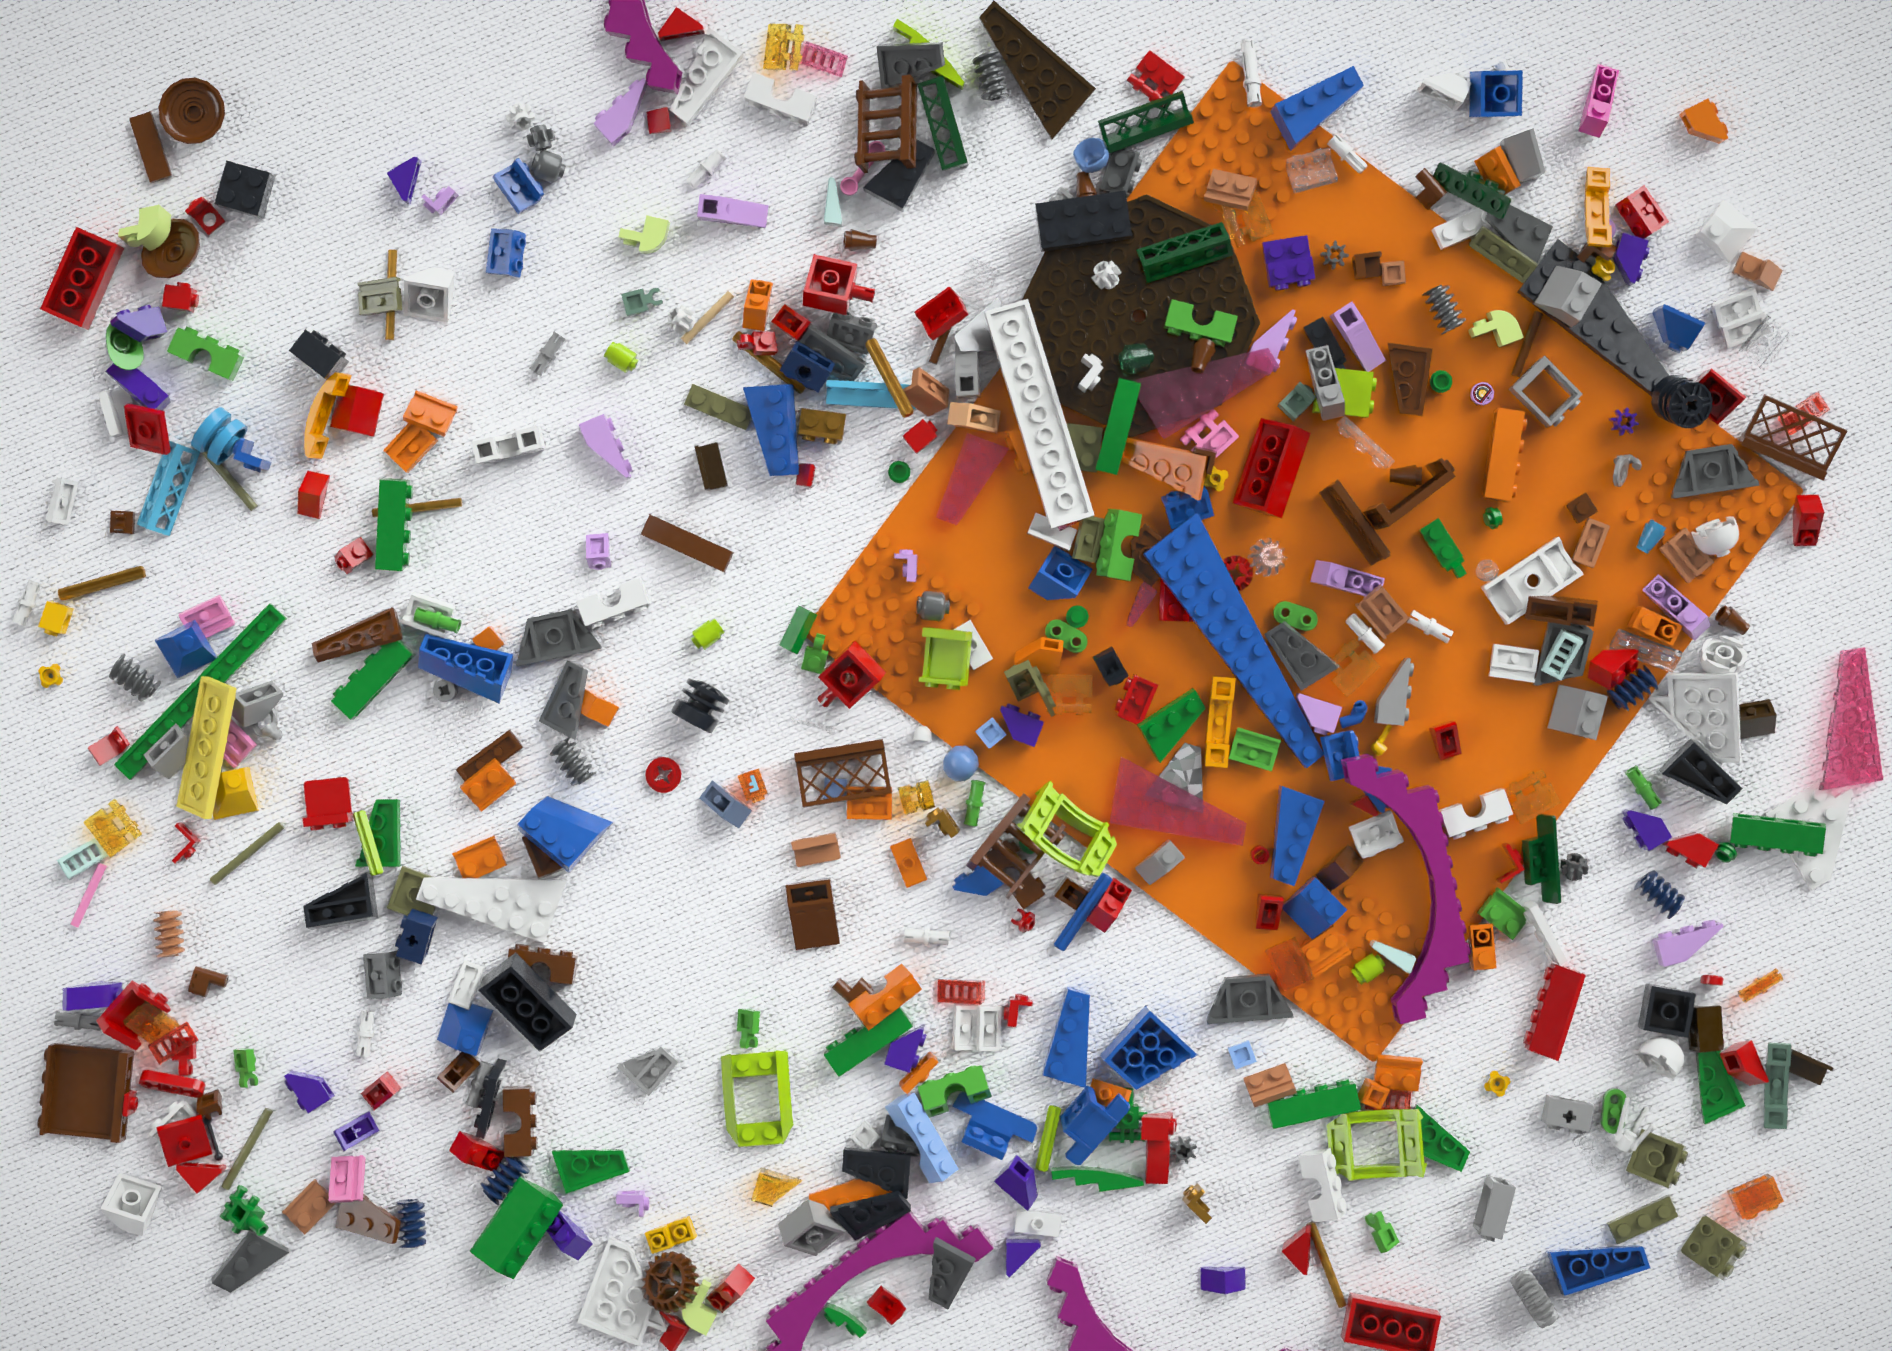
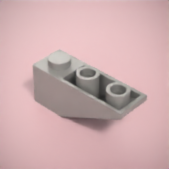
M955 340L956 397L959 399L981 397L979 351H960Z
M1328 345L1306 350L1322 420L1345 416V400Z
M1404 658L1377 698L1374 723L1404 726V721H1408L1409 708H1406V702L1411 697V686L1408 685L1409 676L1412 677L1414 671V664L1410 663L1411 658Z

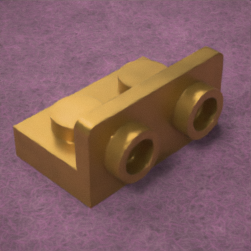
M801 408L797 434L802 436V440L815 441V438H822L824 443L837 444L838 441H843L846 414Z
M937 807L926 816L928 818L925 822L927 827L937 820L940 821L938 827L944 836L949 835L952 838L960 831V828L946 808L940 810Z
M1198 1183L1195 1186L1190 1185L1183 1192L1184 1197L1182 1200L1207 1224L1212 1219L1208 1213L1211 1209L1200 1199L1205 1191Z

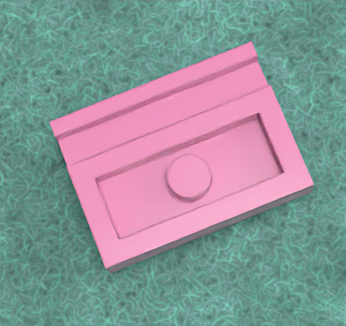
M217 595L178 615L183 625L196 620L206 638L235 625V621L232 619L221 595Z
M231 719L223 758L233 768H236L257 744Z
M363 1155L331 1157L329 1202L363 1201L366 1157Z

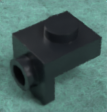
M1113 647L1093 657L1109 687L1120 684L1129 676Z

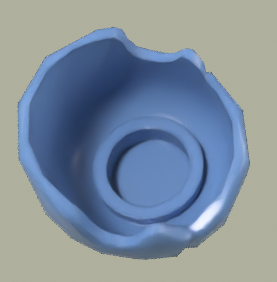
M1099 138L1085 139L1073 151L1078 167L1086 173L1100 171L1107 165L1109 159L1108 149L1103 140Z
M967 746L953 747L943 760L944 772L949 778L957 782L970 779L979 766L978 756Z

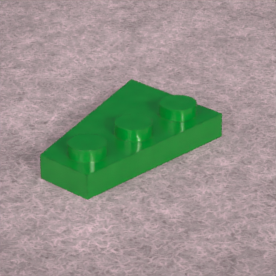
M1193 688L1137 724L1154 756L1160 763L1206 709L1198 693Z
M376 799L369 819V825L382 867H400V799ZM363 848L355 867H368Z
M1721 1050L1696 1052L1703 1124L1710 1123L1746 1106L1733 1077L1726 1071L1719 1054Z
M1415 1104L1413 1109H1419L1423 1116V1119H1421L1424 1157L1462 1172L1470 1151L1421 1107Z
M623 1149L551 1151L566 1194L631 1171Z

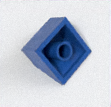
M1523 70L1470 71L1469 117L1522 116Z
M1314 876L1299 888L1283 904L1282 908L1311 939H1314L1332 926L1347 911Z

